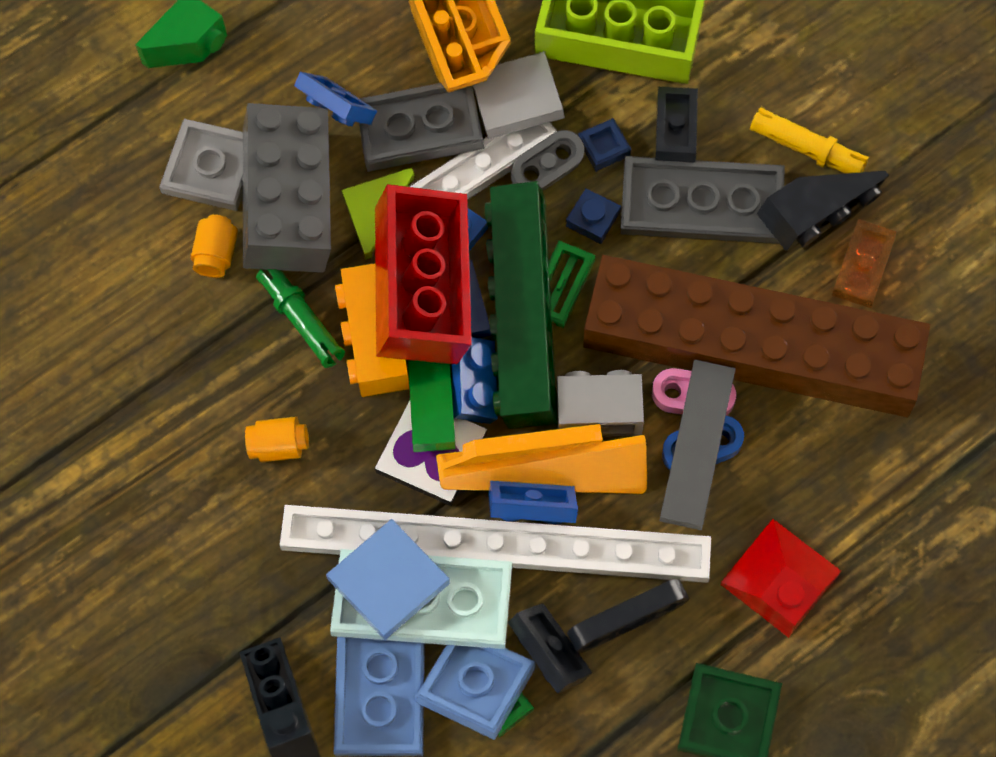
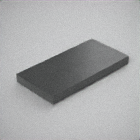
M625 156L620 234L780 244L758 217L757 213L767 197L784 187L785 165L695 160V162L656 161L655 158Z

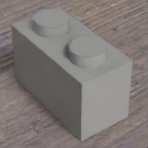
M614 370L607 373V375H590V373L585 371H572L565 376H557L558 429L600 424L602 437L642 435L644 424L642 374H632L627 370Z

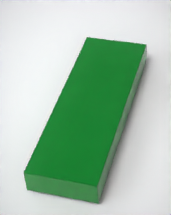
M408 360L413 452L456 449L450 364Z

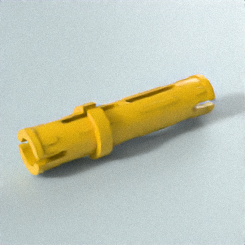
M763 107L759 108L750 126L751 131L762 136L764 135L779 144L816 160V165L822 168L828 166L845 174L860 173L864 171L869 160L868 156L852 151L837 143L838 139L832 136L826 138L818 135L807 128L773 114Z

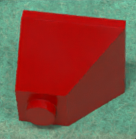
M772 519L721 581L720 585L789 638L839 576L841 570Z

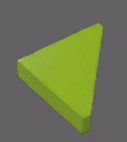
M412 168L342 190L343 198L365 259L371 258L373 256L372 252L375 249V206L387 184L408 187L414 180Z

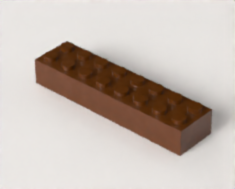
M602 254L584 328L583 348L692 371L694 360L736 368L733 378L736 381L908 418L918 398L931 324Z

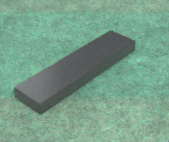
M694 360L660 522L702 531L736 368Z

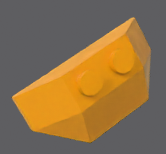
M409 0L413 17L435 74L448 92H452L486 81L511 44V39L495 0Z

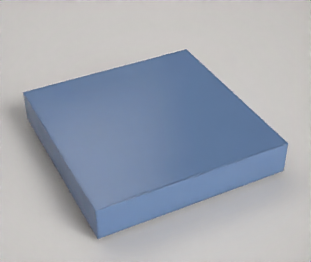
M390 519L326 574L328 581L384 640L450 584V578L393 519Z
M446 645L417 693L416 702L495 740L534 672L535 661L507 648Z

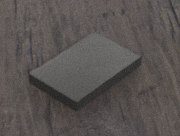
M441 83L360 99L377 110L371 125L359 123L365 164L368 172L485 149L472 85L448 92Z

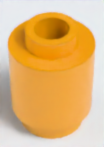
M209 215L208 218L201 219L198 222L190 257L193 262L192 268L196 273L206 277L220 278L225 275V270L230 268L238 229L231 224L232 221L222 215Z
M297 417L259 420L255 422V425L246 426L245 443L249 459H259L260 462L301 458L302 450L309 448L306 424H299Z

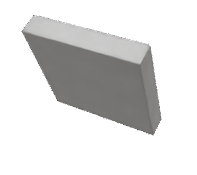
M545 52L498 64L486 81L473 85L488 139L565 118Z
M183 119L159 186L161 193L237 211L243 195V132Z

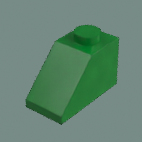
M177 0L135 46L142 64L147 68L203 62L211 53L217 52L224 44L228 35L222 15L203 1Z

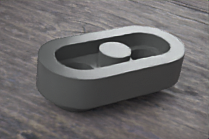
M561 130L554 132L515 160L511 170L512 183L532 182L524 177V172L531 170L537 174V179L534 181H538L542 191H544L579 166L584 155L582 140L571 131ZM559 149L566 150L569 158H558L556 151Z

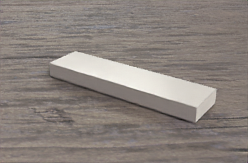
M548 122L490 139L486 137L483 139L485 149L459 154L410 187L467 194L468 200L509 173L515 160L521 154L557 131Z

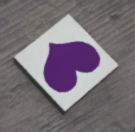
M409 401L375 467V471L377 474L452 506L459 490H444L441 488L436 455L463 451V444L477 439H485L487 429L467 420L454 419L456 449L413 452L411 406Z

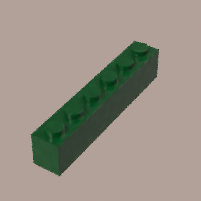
M538 181L490 187L491 202L485 203V218L488 227L492 226V239H487L486 250L489 263L494 264V276L488 277V290L491 301H495L496 314H490V330L492 338H497V352L491 354V364L494 377H499V391L493 392L494 411L496 416H501L508 429L558 424L545 196Z

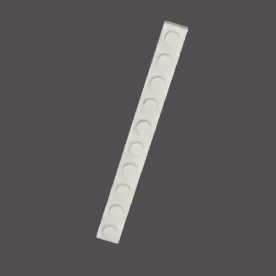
M285 505L280 539V548L283 551L340 555V549L355 550L390 519H393L428 556L512 562V568L667 580L680 579L681 581L707 583L709 581L711 536Z

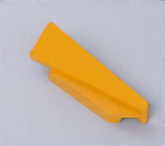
M600 424L477 439L463 444V451L436 455L440 486L444 490L489 491L490 480L574 486L575 493L643 494L647 490L645 435L602 442Z

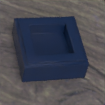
M614 118L578 133L584 145V152L595 171L625 159V156H631L632 149Z

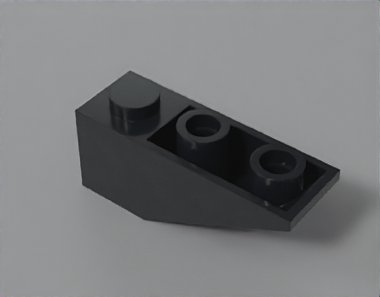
M886 171L798 177L767 197L757 215L786 252L797 244L804 248L822 234L820 229L830 223L834 228L845 221L853 213L850 209L859 203L864 208L874 202L883 193L880 187L889 174Z
M279 637L239 652L271 757H321L281 638Z

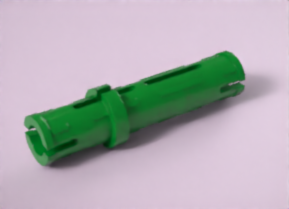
M260 269L256 279L274 299L273 306L280 314L287 316L321 361L322 366L330 368L336 365L328 350L341 361L345 355V350L340 347L305 302L304 292L298 286H293L282 270L267 269L273 277L271 279L269 275L267 276Z

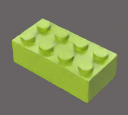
M543 0L535 30V54L545 52L548 59L688 84L705 0Z

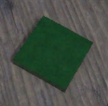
M696 663L677 751L701 757H768L782 683Z

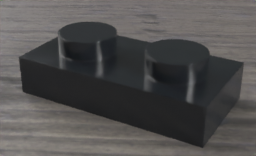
M658 86L656 161L695 162L698 88Z
M544 603L516 613L507 622L517 635L521 645L529 652L542 671L544 678L552 685L557 694L583 683L593 673L580 654L576 653L573 644Z

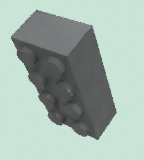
M248 103L243 125V268L325 272L331 251L328 108Z

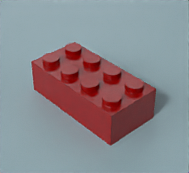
M387 184L375 206L376 357L458 364L472 345L467 194Z

